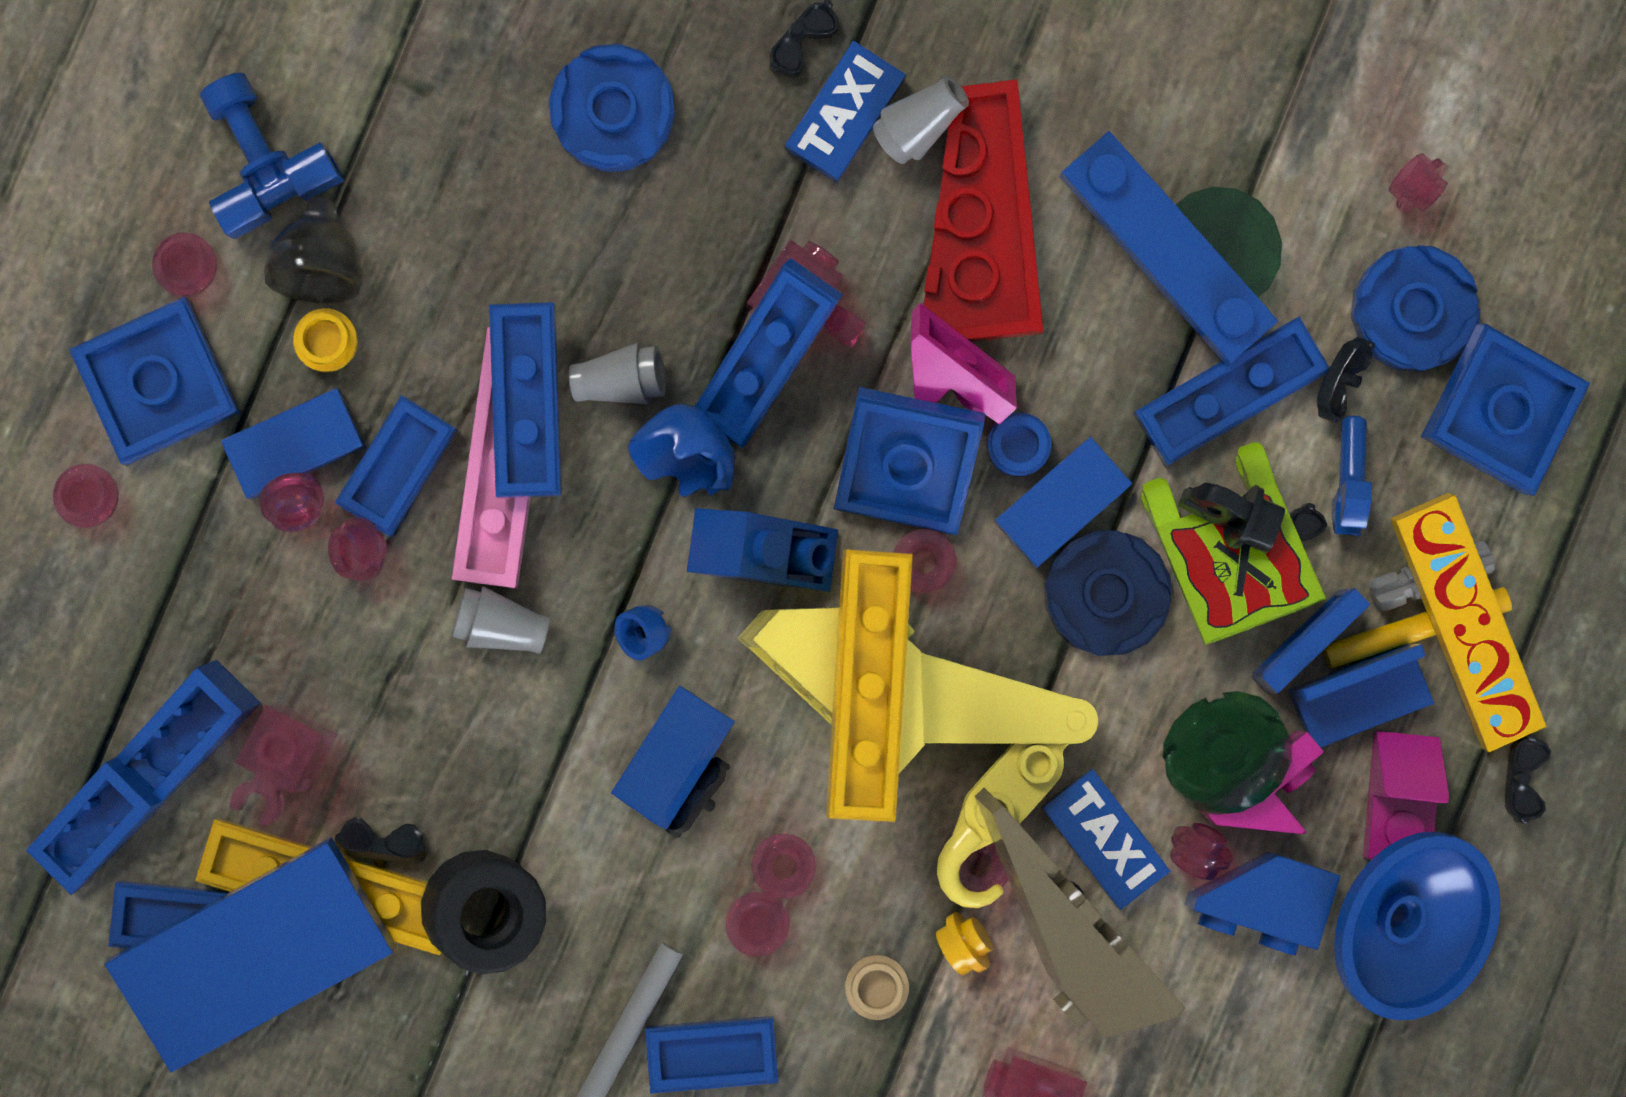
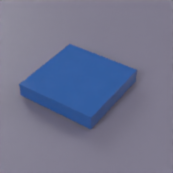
M185 296L69 349L122 465L127 466L241 413L192 303Z
M1477 324L1421 438L1524 495L1535 496L1590 382L1488 324Z
M859 387L834 510L958 536L984 426L985 413Z

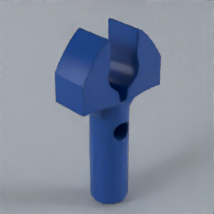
M1357 415L1348 416L1342 420L1339 488L1332 500V525L1334 533L1361 536V528L1366 529L1372 496V482H1365L1367 421Z

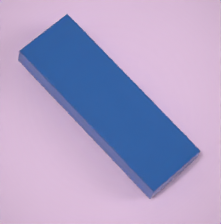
M789 258L779 270L695 407L707 413L717 426L722 429L728 439L744 448L755 434L844 294L792 258Z
M554 302L489 305L496 497L562 496L556 305Z
M1297 317L1254 342L1228 366L1223 361L1219 362L1138 409L1133 414L1164 467L1325 375L1329 365L1301 318Z

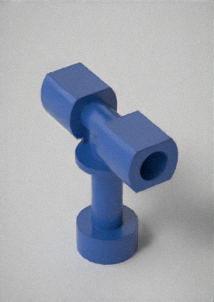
M233 73L219 78L200 92L199 96L211 119L227 120L249 163L240 171L244 183L209 201L218 223L227 236L236 239L272 220L270 209L296 195L308 201L345 181L330 150L321 142L291 158L288 157L285 151L271 152L249 110V107L256 102L257 95L245 73Z

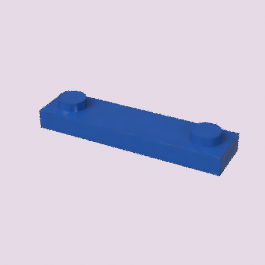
M1110 131L1104 134L1061 172L1059 176L1061 180L1226 366L1232 363L1278 322L1277 318Z

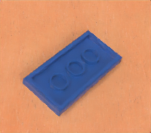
M330 837L110 957L104 965L167 1068L172 1073L389 956L397 946L334 840Z

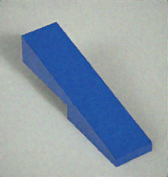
M217 659L197 667L118 756L106 761L26 851L70 895L76 893L256 710L261 702Z

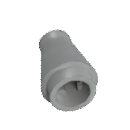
M945 75L936 83L884 107L881 110V118L873 125L874 134L884 151L896 162L905 164L911 158L920 160L956 116L969 106L968 97L955 79Z
M637 342L584 363L571 364L569 366V384L575 402L592 400L649 405L652 398L662 397L666 393V374L660 349L658 346L644 347L642 342Z
M482 586L480 592L465 588L456 616L452 637L465 640V647L521 650L540 654L546 639L550 617L537 614Z

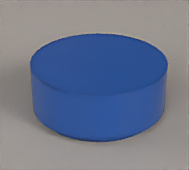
M1023 412L1011 413L1000 425L995 423L990 430L986 444L987 454L991 463L1001 473L1012 477L1028 476L1040 469L1047 461L1051 451L1050 433L1045 424L1037 417Z

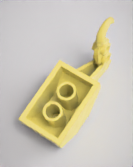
M839 607L762 610L737 638L832 726ZM908 624L899 773L925 746V743L1011 744L967 793L954 832L938 857L937 877L940 887L947 897L962 907L981 908L997 900L1003 894V887L995 884L986 891L974 892L964 887L959 879L960 866L968 856L993 843L975 795L985 788L1021 824L1060 779L1064 768V749L1069 744L1086 742L1095 734L1098 727V715L1095 708L1086 700L1073 698L921 653L908 640L915 632Z

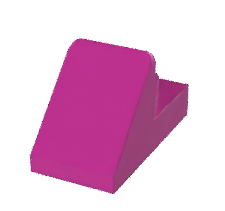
M919 303L912 310L911 353L915 399L937 403L952 388L956 398L968 410L982 411L1000 425L1017 408L1016 376Z
M1294 731L1204 806L1199 813L1207 822L1215 825L1306 834L1305 829L1275 793L1282 788L1288 794L1304 784L1317 770L1312 762L1324 751L1308 732Z
M1374 731L1363 857L1367 859H1373L1387 846L1404 837L1422 832H1435L1437 803H1449V791L1440 737Z

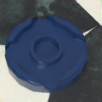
M1093 531L1068 543L1052 561L1044 584L1045 608L1055 630L1074 648L1097 656L1125 655L1148 644L1164 626L1171 603V577L1160 554L1142 538L1120 531Z

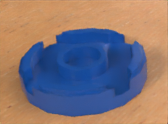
M621 44L593 46L579 53V57L573 59L568 66L566 64L557 74L549 97L551 125L564 150L582 165L604 172L632 170L653 159L668 141L675 120L673 90L662 69L644 52Z
M1434 246L1401 247L1386 252L1363 272L1353 292L1351 319L1357 337L1376 344L1375 348L1371 349L1374 359L1396 370L1423 372L1449 363L1464 350L1475 326L1480 322V308L1478 309V298L1476 295L1478 289L1472 274L1457 257Z

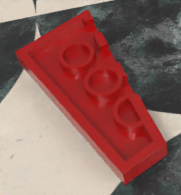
M1018 80L961 86L968 97L969 106L960 112L948 126L939 203L937 202L934 238L924 290V306L971 342L1044 334Z

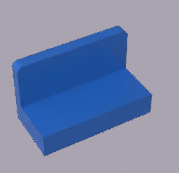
M1407 644L1289 689L1288 692L1304 732H1308L1321 748L1434 704L1417 661L1426 656L1422 644Z

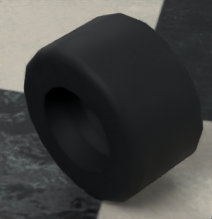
M488 850L462 852L443 862L428 880L421 899L422 925L431 944L459 968L478 974L505 972L523 962L539 944L546 924V899L537 880L521 865L507 856ZM490 887L497 889L502 893L506 901V910L501 922L494 930L485 935L477 936L468 933L460 919L464 903L472 893L481 888Z

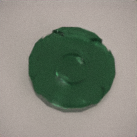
M1209 187L1188 194L1176 204L1257 297L1270 288L1281 266L1282 239L1275 218L1258 199L1236 188Z
M1234 691L1222 693L1225 698H1217L1211 702L1204 698L1191 704L1173 722L1163 742V759L1166 762L1165 773L1177 795L1193 809L1214 815L1240 813L1264 802L1282 784L1292 762V739L1278 711L1259 696Z

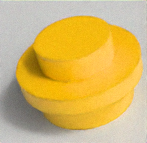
M321 308L309 312L298 322L293 335V345L297 356L306 366L319 372H333L345 367L353 359L358 347V335L352 321L343 313L334 309Z
M954 912L946 917V926L936 931V938L945 958L954 970L960 975H965L972 970L981 973L989 968L990 961L987 953L993 950V944L980 921L975 917L967 920L958 912Z

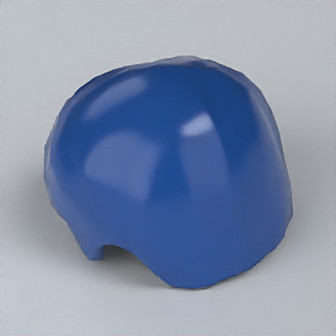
M674 404L661 410L649 419L628 443L627 449L630 458L639 471L648 480L674 476L679 480V494L682 497L690 496L699 490H707L711 496L722 489L728 491L732 485L734 462L736 459L734 450L722 429L717 426L707 413L695 406Z

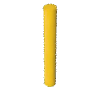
M1504 587L1494 589L1493 592L1502 614L1511 611L1512 603L1507 590ZM1423 612L1331 642L1322 652L1329 669H1333L1435 636L1436 633L1428 613Z

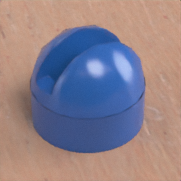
M652 605L636 606L617 617L615 621V636L621 649L630 658L644 660L661 651L670 640L671 626L666 627L665 620L661 616L664 612L661 609ZM639 626H641V627L643 628V630H644V632H645V634H646V637H645V638H644V636H643V634H642V632H641Z

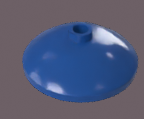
M1422 832L1404 837L1387 846L1363 868L1352 883L1342 903L1334 939L1335 961L1339 977L1348 993L1356 1002L1374 1014L1387 1019L1412 1020L1439 1011L1468 988L1481 971L1491 952L1500 920L1499 886L1495 873L1486 857L1470 843L1451 834Z

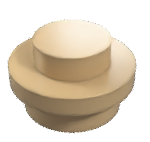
M869 955L858 960L849 970L845 981V993L850 1006L859 1015L872 1020H883L894 1016L902 1009L908 998L909 982L904 969L897 961L885 955Z

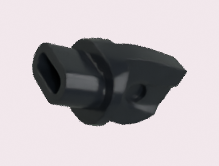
M1202 483L1197 487L1184 489L1178 507L1206 521L1224 527L1223 536L1228 547L1237 550L1243 544H1246L1265 554L1273 547L1285 515V508L1265 499L1264 489L1258 485L1251 487L1241 497L1238 493L1226 487Z

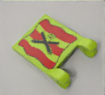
M1252 442L1241 446L1237 451L1235 466L1247 490L1254 485H1258L1264 489L1265 499L1285 508V515L1276 541L1271 550L1266 554L1246 544H1243L1237 550L1228 547L1223 536L1224 527L1206 521L1194 514L1180 518L1169 484L1163 477L1148 481L1142 486L1141 502L1158 534L1204 646L1318 604L1326 599L1276 485L1266 452L1259 442Z

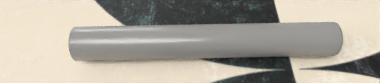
M664 942L660 943L576 1097H605L684 955L681 951Z

